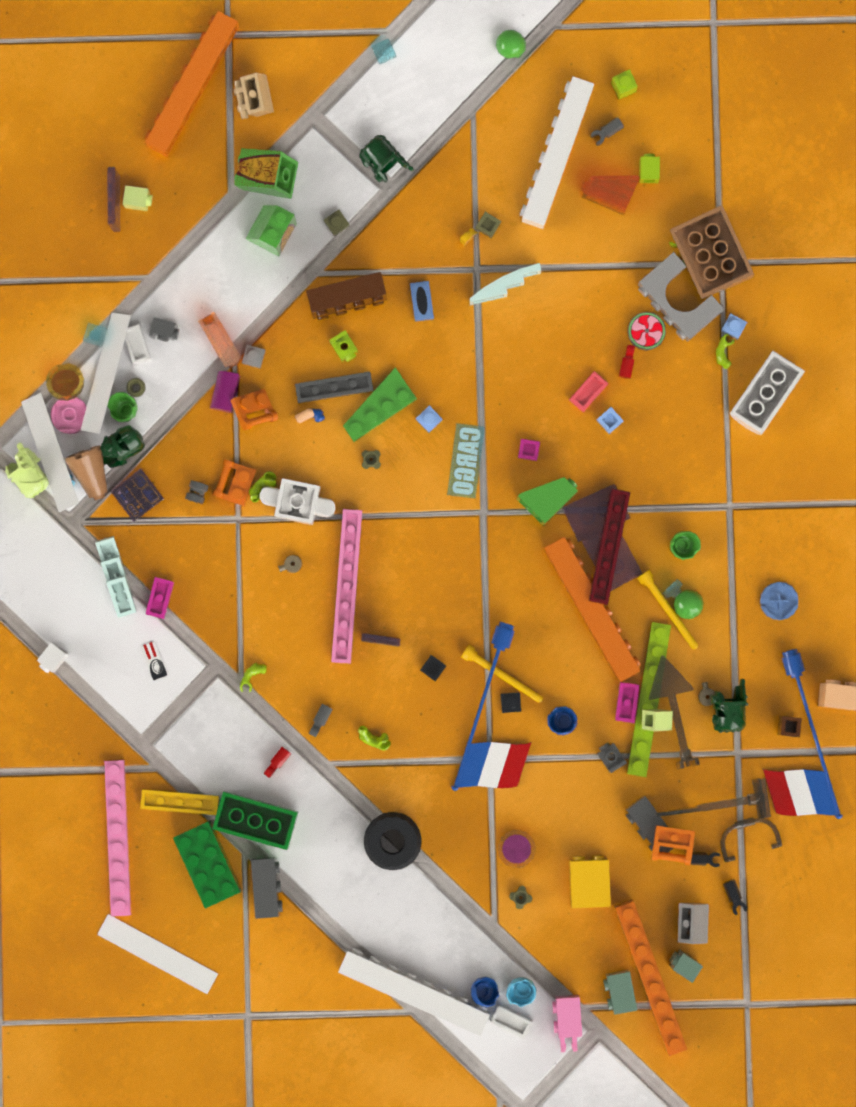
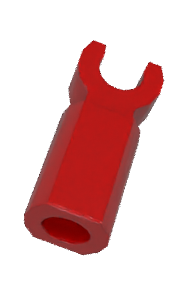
M627 345L625 357L622 358L619 377L631 379L635 350L633 345Z
M282 746L272 758L270 766L263 774L270 778L277 768L280 769L291 756V753Z

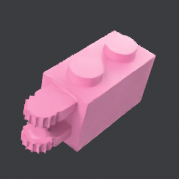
M579 995L555 996L556 1001L552 1002L553 1014L557 1013V1021H553L554 1033H558L560 1038L561 1052H565V1038L572 1037L571 1045L573 1052L578 1051L577 1037H582Z

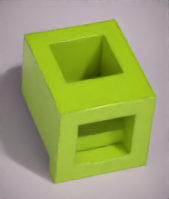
M346 330L329 340L342 362L345 360L349 362L356 357L358 350ZM347 344L348 348L346 350H342L341 345Z

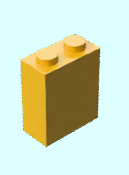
M604 855L593 856V859H585V856H574L573 860H569L571 908L611 907L609 860L604 859Z

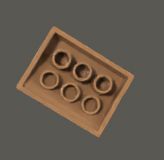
M722 205L670 229L701 299L754 277L753 270Z

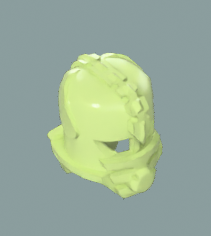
M18 443L17 448L19 451L15 455L17 464L10 463L5 467V472L8 479L12 478L11 482H15L20 492L26 498H34L35 495H38L47 488L49 482L46 474L43 473L37 464L41 459L29 448H24L21 443Z

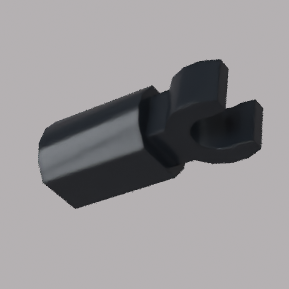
M692 852L691 865L706 866L708 863L713 867H719L720 864L713 863L712 859L714 856H720V854L713 852L707 855L706 852Z
M735 879L723 883L729 902L733 903L732 912L738 915L736 911L737 906H742L743 910L747 911V906L740 900L742 896Z

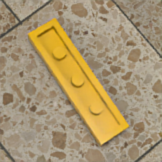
M142 789L140 809L216 815L220 796Z

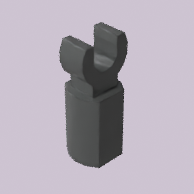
M616 117L601 127L600 131H593L590 137L599 136L600 140L596 142V146H600L605 138H610L623 129L624 125Z
M324 704L321 705L313 720L315 723L309 732L310 735L317 736L320 728L326 724L333 710L332 708Z

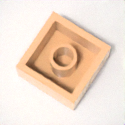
M826 680V683H820L818 706L856 711V683L845 682V685H840L841 681Z

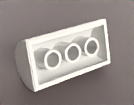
M772 351L730 412L731 417L748 430L762 435L805 371L775 351Z

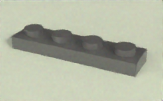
M370 372L295 384L298 404L373 391Z

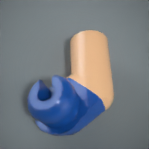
M309 408L295 415V418L300 424L309 418H315L316 422H321L325 419V416L321 409Z

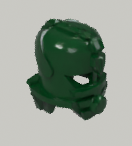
M376 135L360 150L359 158L363 165L367 168L369 166L372 168L371 171L375 174L374 178L379 183L383 181L386 183L388 181L385 174L397 163L405 169L408 168L411 172L414 171V168L410 166L409 162L400 155L399 151L391 145L384 135Z
M127 425L117 429L110 436L106 435L100 447L104 466L108 465L110 468L127 464L126 459L140 453L145 447L140 432L134 427Z
M740 679V685L735 686L733 698L724 699V696L719 691H715V694L711 695L710 700L716 715L712 716V723L714 729L719 733L740 732L746 726L745 706L749 704L746 699L748 696L746 695L745 679Z

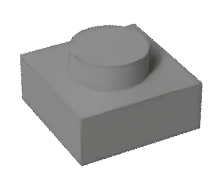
M247 345L242 364L261 369L266 350Z

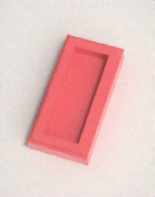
M594 371L569 401L584 412L609 383Z

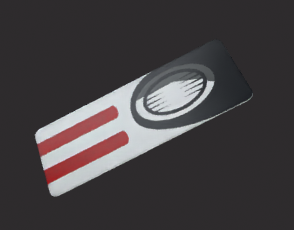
M155 641L142 645L141 650L152 679L156 680L167 676Z

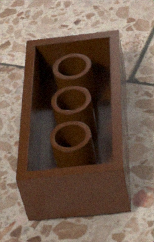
M381 272L306 290L313 319L317 318L318 320L329 318L328 315L335 313L336 316L344 315L347 313V310L351 309L360 311L365 309V306L371 304L379 306L387 300Z

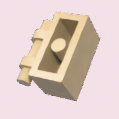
M253 73L234 81L235 89L233 91L234 95L237 96V110L240 112L241 119L249 118L248 115L259 117L274 112L267 75Z

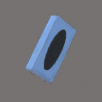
M429 281L410 283L415 322L434 319Z

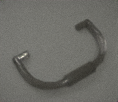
M751 817L734 822L735 824L724 831L720 840L724 861L727 863L736 860L735 856L728 857L725 848L726 837L732 830L741 829L760 822L767 824L772 828L777 843L771 844V848L775 849L782 846L777 827L770 820Z

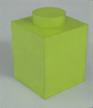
M630 69L612 77L611 85L619 100L636 92L638 86Z
M644 154L639 160V183H658L660 179V157H655V154Z

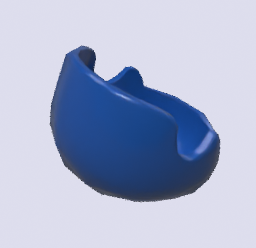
M566 706L556 707L547 717L548 726L557 735H568L577 726V715L573 709Z
M489 977L476 979L471 986V998L482 1007L494 1006L496 1004L495 1001L500 994L494 979Z

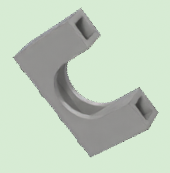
M673 252L639 281L638 290L644 297L648 296L652 301V307L657 312L660 310L663 313V319L669 326L673 325L677 329L676 334L682 340L685 339L688 342L721 314L724 308L712 295L696 309L689 312L677 311L669 305L665 294L666 287L686 268V265Z

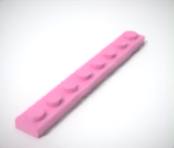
M343 509L331 662L351 664L362 510Z
M125 760L104 761L111 916L131 915Z

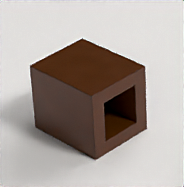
M779 716L777 735L800 737L802 718Z

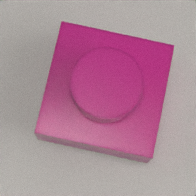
M521 439L518 458L537 461L540 442Z

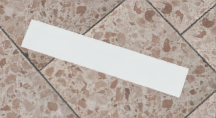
M111 314L81 431L100 434L131 315Z
M39 393L21 403L58 512H61L79 504L43 396Z
M109 914L97 934L208 994L218 973Z

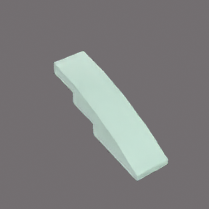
M540 263L518 269L500 277L469 299L470 305L507 297V289L523 286L524 277L541 274Z
M111 536L95 541L118 618L136 613L134 600L115 537Z

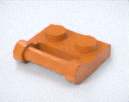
M265 389L230 400L243 430L251 429L252 426L264 422L278 420V414L273 410ZM258 411H265V415L252 419L246 416Z
M224 459L222 464L224 467L216 490L212 492V496L245 507L257 470ZM232 468L236 472L227 495L223 493Z
M656 825L651 860L657 861L660 859L681 862L684 865L690 866L695 831ZM664 846L685 849L686 853L685 855L659 852V848Z

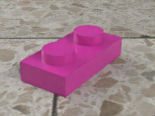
M155 577L146 615L165 619L174 582Z
M620 682L615 721L635 723L639 685Z

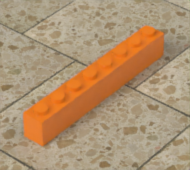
M220 11L216 15L211 16L208 30L201 34L198 48H194L191 52L189 64L184 65L180 80H176L172 87L173 93L165 99L163 111L161 114L158 113L156 115L153 129L148 130L145 135L146 146L165 157H168L239 29L237 20Z
M563 537L545 547L544 551L618 682H622L640 672L639 667L641 664L636 656L633 657L629 650L632 648L627 639H622L620 635L622 630L618 623H613L610 618L613 615L609 607L588 601L593 579L589 572H584L582 568L584 563L580 556L576 557L572 550L575 548L571 540H566Z
M629 900L615 905L614 908L667 1054L671 1056L688 1050L634 901Z

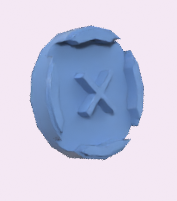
M772 583L764 588L761 593L760 606L765 615L771 619H787L798 608V595L795 589L787 583Z

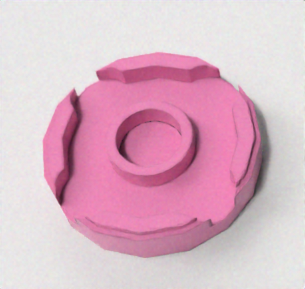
M62 397L52 406L50 413L51 421L55 428L62 433L76 434L81 431L87 406L77 397Z

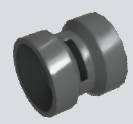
M190 480V490L186 493L185 499L203 504L205 500L204 493L207 492L209 486Z

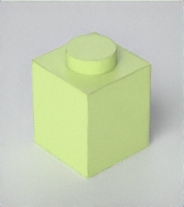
M125 185L123 206L128 209L148 211V206L152 205L153 199L150 191L146 188Z
M663 709L642 710V729L650 731L672 730L673 711Z

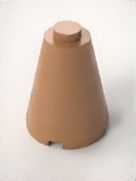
M100 445L64 458L88 497L94 498V501L104 498V493L107 492Z

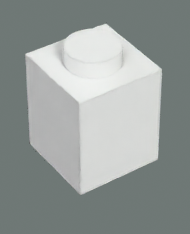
M51 642L37 661L40 663L39 667L47 673L49 671L55 673L69 654Z

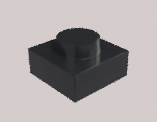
M430 655L420 671L436 682L446 668V665Z
M520 692L501 694L502 713L521 712Z

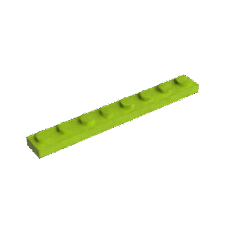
M651 623L627 774L647 776L654 731L642 729V710L658 709L671 625Z

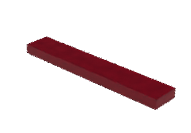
M611 489L589 602L608 605L631 492Z

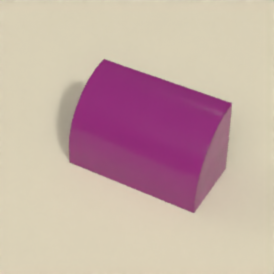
M218 371L210 409L228 413L233 412L230 400L236 397L241 377L239 374Z

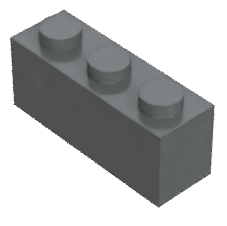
M642 796L625 809L628 812L625 816L631 824L636 823L639 827L637 832L643 840L647 838L651 844L648 847L652 851L656 825L668 826L646 796ZM660 846L659 852L668 853L673 848Z
M275 857L252 859L255 919L279 917L280 912H283V903L278 897V893L281 892V881H277V873H280L279 861H276Z

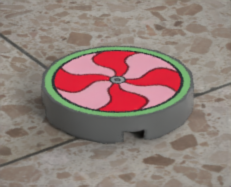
M644 312L633 317L628 325L627 333L633 346L640 350L648 351L655 349L662 343L665 338L666 328L659 316L654 313Z

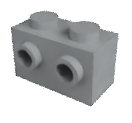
M679 903L678 942L687 944L708 943L709 904Z

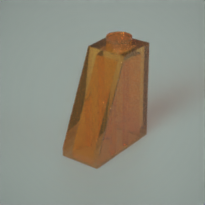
M637 175L590 176L589 181L585 180L580 190L583 192L582 198L624 215L640 177Z
M213 312L199 320V324L224 367L237 365L242 358L216 313Z

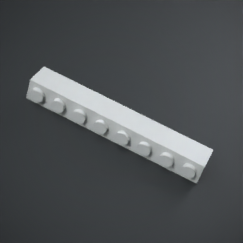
M574 76L571 82L567 81L564 92L567 93L565 100L561 98L558 110H561L559 117H554L551 126L554 128L552 135L548 134L545 142V145L548 146L546 152L542 151L539 163H542L540 170H535L532 179L535 181L534 187H529L526 195L529 201L527 205L523 204L520 216H523V223L540 229L544 228L594 83Z
M356 948L348 949L338 973L481 1036L490 1016L487 1007H482L478 1004L474 1006L469 1003V999L463 996L456 998L451 995V991L445 988L439 990L434 988L435 984L427 980L423 982L416 980L417 976L412 973L406 972L403 974L394 965L388 964V966L381 964L380 959L374 956L367 958L363 956L364 952Z

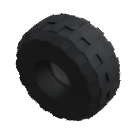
M383 813L374 818L365 831L364 848L366 854L375 865L382 869H403L417 858L421 850L422 838L418 826L410 817L402 813ZM387 830H398L404 836V846L399 852L390 853L382 847L381 837Z

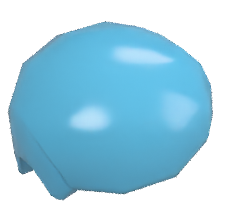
M525 977L515 978L507 987L506 997L510 1004L523 1007L533 1002L537 989L530 979Z

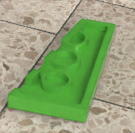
M394 368L343 427L353 442H355L416 401L417 398L398 370Z

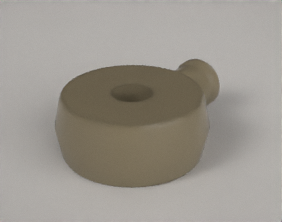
M290 555L285 559L284 565L278 566L280 572L287 570L290 573H296L301 569L302 561L298 556Z
M708 682L701 683L703 689L698 695L699 702L704 706H711L713 704L710 698L715 692L708 688Z

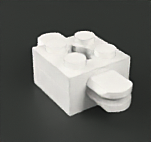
M282 478L280 489L265 487L260 492L261 502L264 505L276 507L274 516L279 519L313 525L315 515L331 517L336 510L335 504L331 499L319 497L321 487L313 484Z

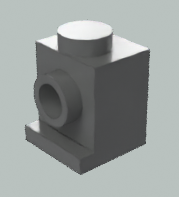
M154 317L149 337L155 339V336H158L157 339L164 342L174 341L178 339L180 329H177L178 325L176 323Z
M607 742L599 747L600 752L597 754L609 773L614 772L627 763L614 743L610 745ZM609 753H613L615 755L614 760L608 759Z

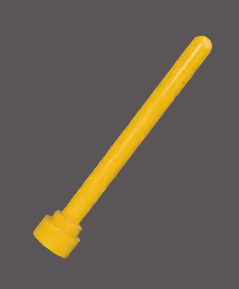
M647 570L637 577L640 584L649 588L690 647L697 649L698 643L653 582L654 575L651 571Z
M468 645L461 658L471 662L473 660L490 671L492 663L479 656L475 648ZM495 667L493 674L536 702H542L543 697L503 670Z

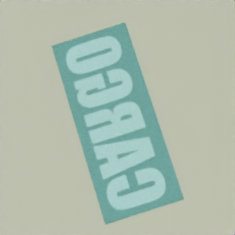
M456 424L447 495L476 499L485 427Z

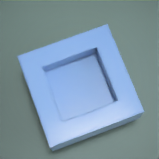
M730 313L721 331L738 340L747 322Z
M430 405L416 418L428 433L443 420Z
M612 407L596 420L608 434L623 423L622 418Z

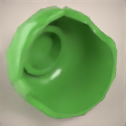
M506 30L497 37L496 48L498 53L504 58H519L526 50V41L523 35L516 30Z
M125 392L113 394L107 405L111 413L110 416L121 423L129 422L133 419L138 410L136 400Z
M680 531L670 541V551L675 557L682 560L693 558L701 549L699 537L690 531Z
M689 589L679 593L674 601L675 612L684 619L695 618L702 612L704 606L702 596L697 591Z

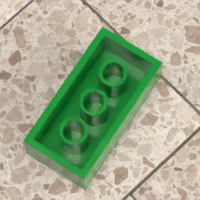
M223 791L212 829L288 850L299 811Z
M211 821L173 837L205 909L242 891L215 830L212 829Z

